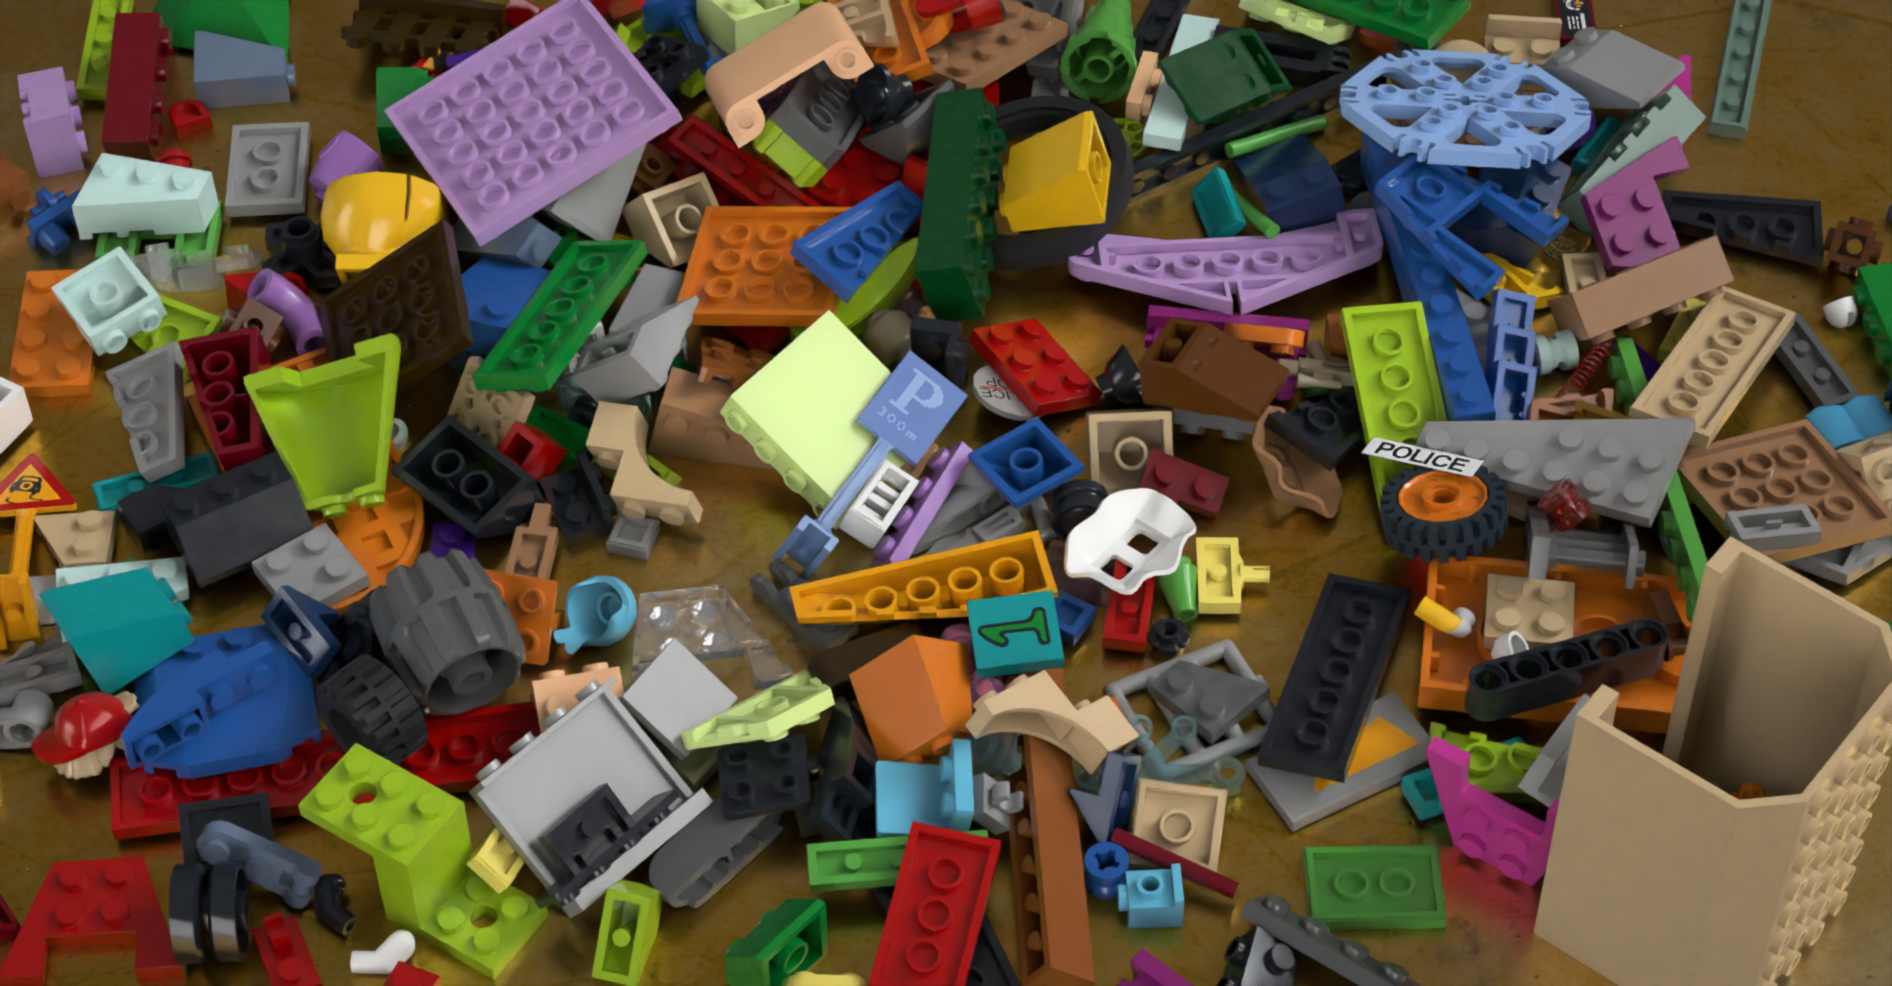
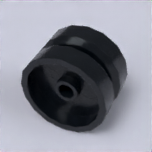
M241 860L217 862L209 878L200 863L176 864L173 867L169 888V925L172 950L175 960L179 965L203 964L210 954L211 947L214 955L221 963L244 962L246 960L250 944V896L247 874Z

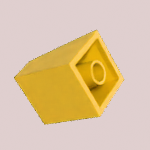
M1093 111L1082 112L1010 147L1009 161L1003 165L1005 191L999 195V210L1002 217H1007L1012 232L1105 223L1111 161Z

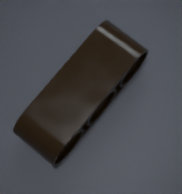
M917 621L903 622L826 649L816 654L810 660L807 669L810 672L811 678L817 677L821 680L822 684H826L831 688L834 701H836L837 697L844 695L850 702L857 700L849 674L911 635L925 637L927 635L921 624Z

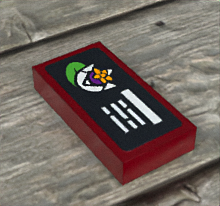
M1551 0L1554 18L1562 20L1560 48L1573 40L1574 34L1579 30L1587 27H1595L1596 29L1591 0Z

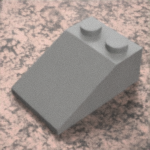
M1587 27L1576 32L1573 40L1566 46L1554 51L1551 54L1552 58L1540 67L1583 97H1586L1591 108L1641 109L1686 69L1683 62L1613 29L1596 30L1595 27Z

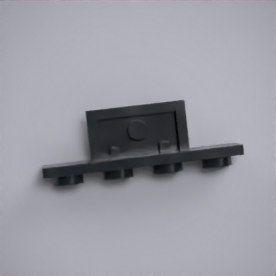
M608 783L596 787L544 832L538 840L563 873V876L534 901L539 909L554 904L558 908L564 907L581 893L578 888L580 884L586 879L592 881L611 867V863L608 860L615 853L622 854L634 847L641 840L638 834L647 825L651 828L659 824L670 815L671 811L668 807L679 798L675 789L653 796L630 816Z

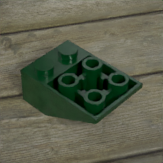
M1254 28L1228 31L1161 59L1157 63L1164 74L1166 83L1175 91L1184 105L1185 113L1196 125L1231 121L1240 115L1247 114L1270 102L1284 98L1293 89Z

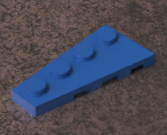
M897 180L793 242L790 254L844 302L848 303L921 217L923 200L901 181Z

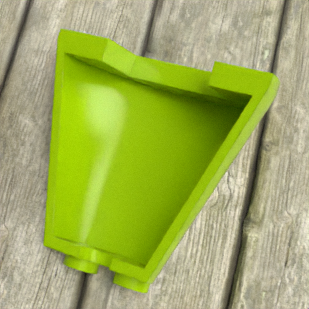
M392 333L355 343V356L300 372L277 366L243 376L245 387L281 460L295 482L305 509L307 511H322L324 519L343 517L348 514L347 508L360 505V508H374L385 504L384 494L401 356L400 339Z

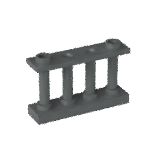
M1527 500L1523 547L1528 579L1546 580L1547 567L1555 568L1556 564L1620 570L1625 588L1634 589L1635 577H1643L1646 560V551H1639L1637 541L1638 525L1619 520L1618 526L1601 524L1597 530L1574 521L1554 520L1552 515H1546L1544 502Z

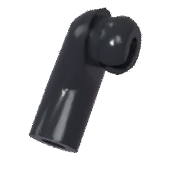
M337 873L323 874L320 876L317 884L313 886L314 912L320 919L344 936H347L354 931L359 919L340 905V897L344 894L341 888L346 887V882Z

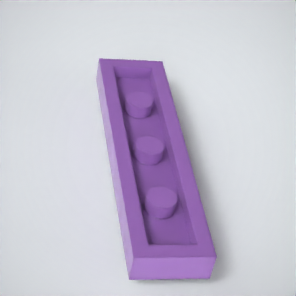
M963 441L949 449L945 447L940 448L930 458L928 462L929 472L918 480L920 482L911 494V501L899 511L891 523L894 526L891 533L885 536L874 548L872 554L875 558L868 569L909 559L969 461L968 454L973 452V450Z

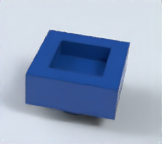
M1059 589V597L1054 598L1061 640L1074 646L1096 618V607Z

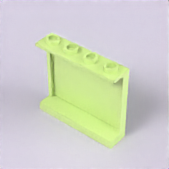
M828 310L736 390L719 413L725 418L729 428L735 433L741 434L754 447L757 456L765 463L771 464L783 476L785 484L793 492L799 493L812 506L814 513L819 517L875 444L876 437L855 421L892 373ZM890 451L884 458L898 468L907 463L906 460L894 451ZM866 484L862 487V489L859 491V493L856 495V497L853 499V501L850 503V505L847 507V509L835 523V525L833 526L835 530H837L840 527V523L842 522L846 513L848 512L852 504L855 502L859 494L862 492Z

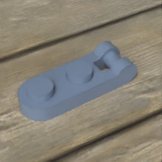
M220 820L208 823L197 839V851L206 862L214 866L217 862L241 860L249 882L283 896L284 901L294 908H304L309 904L313 895L311 886L317 884L322 873L321 865L314 859L226 821Z

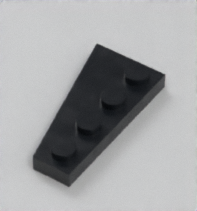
M1663 190L1662 201L1674 232L1703 239L1717 235L1719 243L1822 267L1824 249L1821 201Z

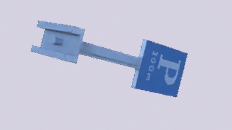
M909 350L855 421L876 437L875 444L818 519H811L805 515L772 557L776 560L777 558L781 559L785 553L805 568L800 576L807 581L840 541L832 535L831 528L890 451H894L915 467L968 395Z

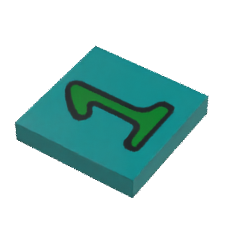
M1053 590L967 601L977 678L1065 667Z

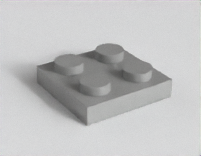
M326 523L252 561L255 575L273 597L281 586L288 585L332 607L370 586L368 573Z

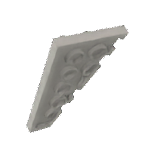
M1695 418L1427 421L1415 446L1483 460L1482 466L1488 468V473L1495 472L1499 480L1503 481L1505 489L1651 528L1695 430Z

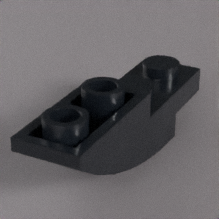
M842 695L836 698L816 761L823 767L824 771L807 819L829 842L849 841L859 810L873 804L875 798L874 768L875 763L879 761L863 714Z

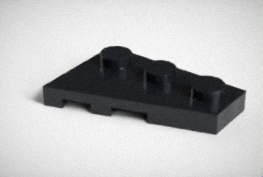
M1347 386L1330 392L1326 399L1311 403L1309 400L1298 403L1294 410L1284 414L1280 410L1270 413L1264 423L1266 428L1329 471L1365 440L1354 386Z

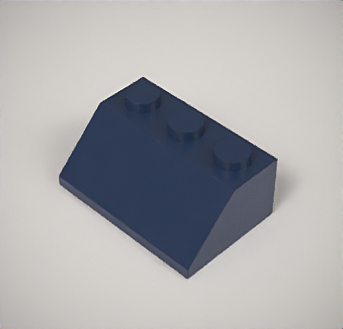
M1531 159L1529 168L1522 166L1520 169L1480 167L1475 180L1485 183L1489 179L1502 185L1500 192L1522 202L1524 197L1541 204L1539 211L1553 217L1572 167L1557 159L1553 162L1547 159V164H1541L1539 161ZM1481 203L1458 220L1453 233L1463 242L1483 253H1494L1507 260L1510 264L1525 269L1542 247Z

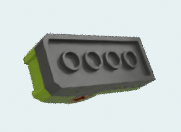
M823 60L791 79L780 97L764 114L765 126L763 131L752 140L753 149L757 152L753 157L784 179L790 176L792 178L791 182L796 187H813L847 151L864 122L856 99V83L854 78L842 79L836 76Z

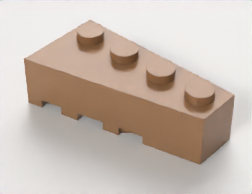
M1716 235L1653 258L1648 263L1644 262L1616 273V276L1607 277L1579 287L1580 290L1556 296L1547 300L1559 331L1570 329L1577 342L1590 339L1592 345H1596L1616 337L1613 329L1627 325L1630 331L1651 323L1650 314L1663 310L1664 316L1687 308L1688 306L1685 301L1698 295L1700 301H1705L1724 293L1721 286L1734 281V278Z
M672 367L647 453L776 470L771 464L762 461L755 453L754 447L741 434L732 431L726 424L725 418L719 413L729 397L738 388H732L729 386V383L712 379L710 384L698 381L696 373Z

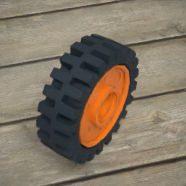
M1414 465V472L1408 468L1400 471V477L1393 476L1388 480L1389 485H1384L1382 489V495H1380V514L1386 542L1389 546L1393 545L1394 550L1399 554L1405 552L1406 557L1414 560L1421 555L1422 562L1431 563L1433 557H1438L1439 563H1449V557L1455 556L1457 562L1466 560V553L1476 557L1482 554V548L1490 550L1495 547V541L1500 542L1504 537V532L1507 531L1508 507L1504 483L1502 480H1499L1495 472L1488 473V468L1481 465L1472 477Z

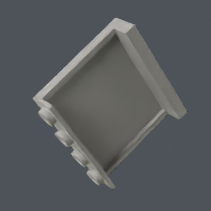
M614 676L602 685L594 679L574 695L580 703L570 711H567L563 705L542 721L547 728L536 738L529 731L508 748L514 756L502 765L497 758L475 775L480 783L469 791L470 795L543 886L548 889L563 876V873L538 838L596 787L608 783L630 816L653 796L675 789L679 798L668 807L671 811L670 815L651 828L647 825L638 833L641 840L634 847L622 854L617 852L608 860L611 863V867L592 881L586 879L578 886L581 893L569 904L561 907L569 918L584 911L602 896L608 887L620 881L714 802L703 788L695 793L691 791L611 691L610 687L617 682Z

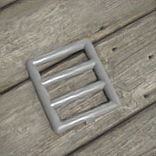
M1231 640L1219 641L1104 686L1103 695L1116 698L1121 713L1139 734L1138 739L1133 745L1139 754L1143 756L1142 759L1155 780L1167 782L1261 746L1276 708L1270 698L1256 708L1266 725L1244 733L1237 723L1224 734L1227 740L1207 748L1203 746L1192 728L1155 700L1188 755L1165 763L1125 698V695L1146 687L1149 691V684L1178 660L1204 666L1224 659L1234 675L1266 683L1261 673L1254 675Z

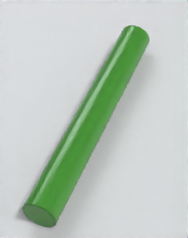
M1319 114L1225 144V153L1229 158L1262 149L1301 133L1305 135L1325 129L1327 127V120L1323 114Z
M1232 187L1244 218L1268 238H1275L1280 232V227Z

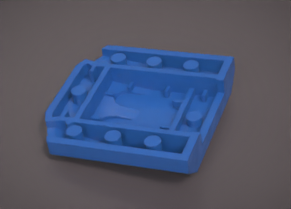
M266 624L193 636L196 641L134 679L136 701L139 704L138 711L171 678L209 653L219 649L225 658L228 659L265 639L274 649L281 678L266 688L258 690L234 702L227 708L209 715L210 731L144 764L145 773L155 774L154 767L176 770L178 778H201L280 763L293 756L291 748L311 737L313 744L322 740L313 679L305 674Z

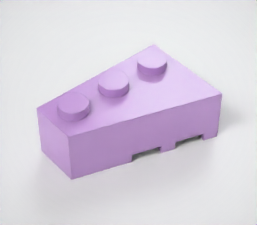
M62 66L17 75L19 94L22 100L21 108L22 113L25 115L23 123L38 178L85 170L82 154L89 153L84 130L77 131V128L83 127L79 105L72 106L71 104L78 102L74 80L66 81Z

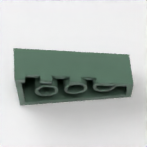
M1676 84L1672 85L1651 99L1641 109H1636L1626 117L1561 198L1557 207L1587 238L1592 237L1593 234L1580 199L1587 192L1671 137L1678 136L1682 145L1704 121L1706 116Z

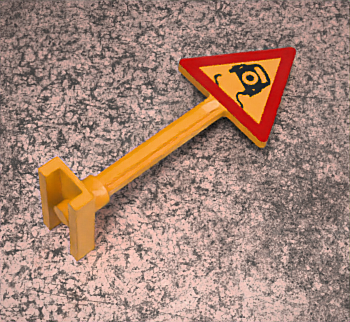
M34 453L29 454L0 484V517L16 516L9 574H0V651L8 650L9 641L32 639L36 646L43 643L44 634L28 574L34 516L77 509L76 500Z

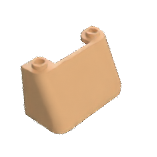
M818 2L809 6L713 64L707 70L704 76V86L738 148L755 139L763 131L765 116L758 99L824 60L830 70L842 79L858 77L874 67L865 49L835 5L828 2Z

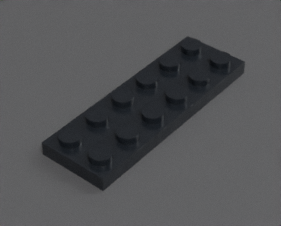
M1332 573L1328 574L1258 752L1259 766L1341 783L1345 782L1408 612L1412 589Z

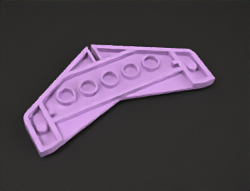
M1353 209L1336 213L1335 222L1280 233L1272 239L1266 235L1164 240L1106 234L1089 249L1078 255L1068 257L1067 265L1069 273L1081 281H1093L1233 316L1231 294H1236L1240 315L1246 314L1363 267L1371 266L1382 258L1383 239L1375 209Z

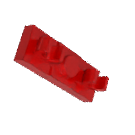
M276 912L263 917V926L251 929L271 986H322L295 914L282 918L281 912Z

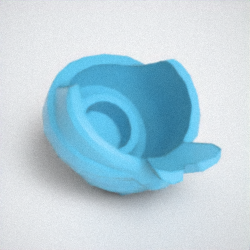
M610 575L593 576L581 583L574 584L569 588L565 602L569 628L555 630L554 642L556 644H565V652L572 656L580 647L589 645L608 646L623 639L634 625L637 617V603L632 590L622 580Z

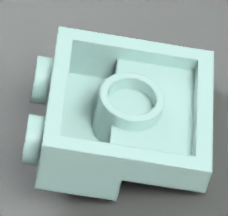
M120 246L51 287L57 300L74 320L79 332L98 356L105 352L112 354L121 351L126 346L128 338L141 330L143 332L155 330L161 324L162 318L167 315L160 296Z

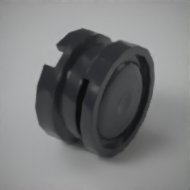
M1087 479L1071 480L1058 486L1051 495V509L1054 514L1053 529L1056 534L1066 540L1068 534L1075 526L1094 514L1100 502L1109 496L1105 487L1096 481Z

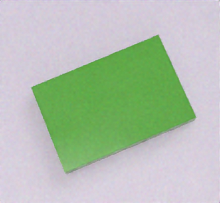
M1438 844L1303 847L1302 860L1308 916L1326 923L1330 927V931L1446 928L1447 915Z

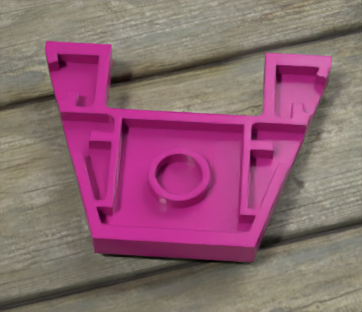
M1435 736L1426 748V755L1453 845L1459 847L1466 855L1476 859L1480 858L1499 868L1506 876L1512 879H1519L1533 886L1546 872L1559 799L1556 798L1547 811L1546 822L1469 783L1468 774L1471 754Z

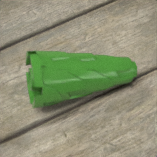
M1097 0L1094 6H1091L1087 11L1081 27H1077L1063 51L1060 66L1063 82L1073 94L1085 101L1090 102V98L1100 99L1099 103L1111 102L1122 97L1131 88L1137 70V60L1135 57L1136 39L1133 37L1134 25L1131 23V3L1128 0Z

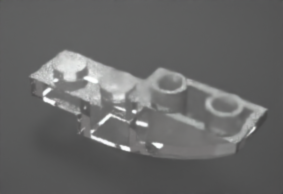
M168 242L144 246L145 254L131 256L130 249L123 250L153 289L163 291L195 292L226 289L224 274L262 267L263 264L261 251H249L248 244L224 248L226 255L211 258L210 251L186 255V263H184L182 249H169Z

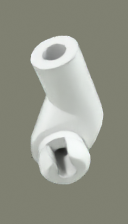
M401 929L392 933L376 951L353 950L350 961L351 973L390 974L398 961L405 963L415 950L414 936L408 930Z

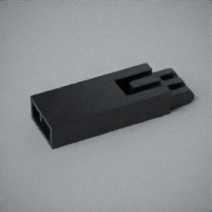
M1216 25L1213 38L1228 31L1242 28ZM1256 31L1292 87L1307 88L1319 83L1320 80H1326L1335 74H1340L1349 69L1352 51L1348 47L1330 45L1317 39Z

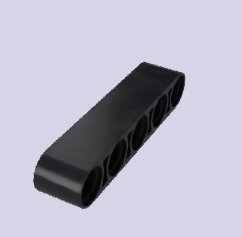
M1648 618L1639 619L1479 663L1469 672L1464 705L1465 710L1470 717L1478 721H1494L1577 698L1584 693L1587 695L1595 693L1602 684L1613 688L1652 677L1662 670L1669 632L1662 623Z

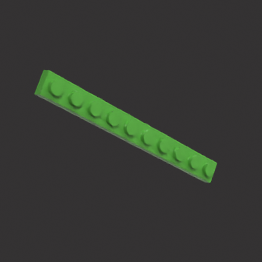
M1619 338L1616 339L1614 355H1609L1607 371L1609 379H1615L1616 382L1615 395L1617 404H1623L1624 415L1629 417L1631 406L1648 383L1633 339ZM1676 470L1658 510V528L1660 536L1667 538L1668 561L1676 566L1677 588L1679 593H1685L1686 616L1688 621L1692 622L1704 568L1708 561Z

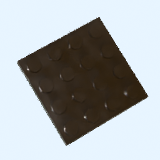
M443 219L319 300L328 363L355 356V343L389 333L396 335L400 339L401 356L396 394L474 344L453 227Z

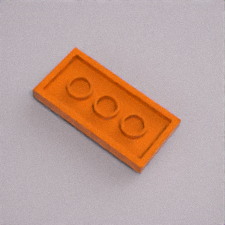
M81 269L26 272L8 381L24 387L27 398L91 396L97 354L79 332L74 320L57 300L51 287Z

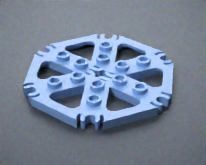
M1412 49L1411 52L1403 50L1402 58L1388 53L1385 59L1379 56L1342 84L1339 104L1341 105L1340 113H1342L1343 118L1391 153L1398 148V156L1403 157L1406 153H1417V161L1423 162L1428 159L1427 164L1520 169L1521 166L1529 168L1531 159L1537 160L1541 164H1547V159L1553 162L1589 130L1591 111L1588 110L1589 102H1587L1585 97L1536 64H1533L1530 68H1528V61L1525 60L1520 64H1511L1510 56L1506 55L1500 58V54ZM1437 66L1454 69L1477 68L1480 70L1462 84L1453 75L1447 74ZM1381 75L1394 79L1406 89H1400L1391 84H1382L1378 87H1373L1369 84ZM1531 84L1541 86L1546 90V93H1536L1533 96L1516 95L1514 93L1520 87ZM1384 119L1417 121L1408 127H1396ZM1524 126L1557 129L1551 134L1539 135L1531 132ZM1468 132L1487 146L1454 144V142Z

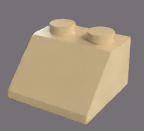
M702 172L640 195L623 207L622 213L634 240H644L647 252L671 269L689 262L706 206H719L705 173Z
M1152 408L1086 411L1087 456L1090 480L1103 485L1109 495L1126 489H1137L1152 448L1173 456L1171 410Z

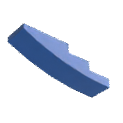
M1500 288L1492 293L1485 379L1496 409L1495 421L1525 420L1527 407L1534 397L1537 367L1532 366L1537 334L1536 331H1532L1536 296Z

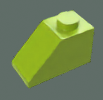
M623 879L607 888L592 972L593 978L629 986L638 985L658 932L663 903L660 895L661 891L655 890L651 885Z

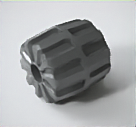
M451 548L445 557L438 558L431 551L419 554L416 564L411 567L403 565L395 567L386 576L385 581L387 585H379L374 589L370 597V619L386 660L394 673L411 692L420 709L426 714L435 717L438 715L458 716L466 714L471 710L488 705L496 700L499 695L513 685L520 677V667L526 661L524 643L509 607L476 558L468 559L464 552L459 549Z

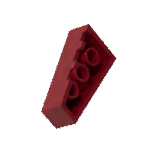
M115 13L101 140L107 154L154 162L157 148L162 146V121L166 112V100L175 52L172 47L171 28L165 27L161 13Z
M258 326L178 341L224 471H229L272 453V440L245 387L243 376L271 368V357Z

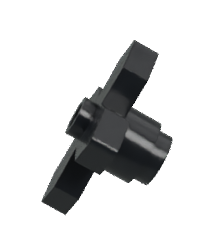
M296 216L286 222L268 223L266 225V248L274 256L263 262L262 270L269 268L278 274L293 272L301 277L305 275L318 288L342 286L335 269L336 256L323 239L321 221L316 225L308 217Z

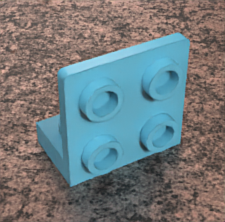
M953 738L949 755L941 757L940 765L877 761L875 763V819L877 837L909 836L913 821L960 832L969 831L974 814L971 740Z

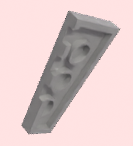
M172 341L105 372L108 381L114 387L115 391L112 393L115 402L122 410L123 416L121 419L124 428L131 436L129 442L140 474L149 483L185 468L183 353L179 345Z

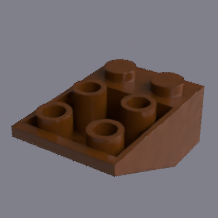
M1172 317L1138 362L1144 404L1161 406L1166 409L1175 408L1199 412L1203 415L1236 418L1241 421L1258 422L1289 376L1288 368L1215 326L1205 322Z

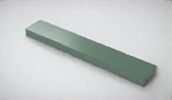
M1772 0L1733 1L1707 134L1745 140Z

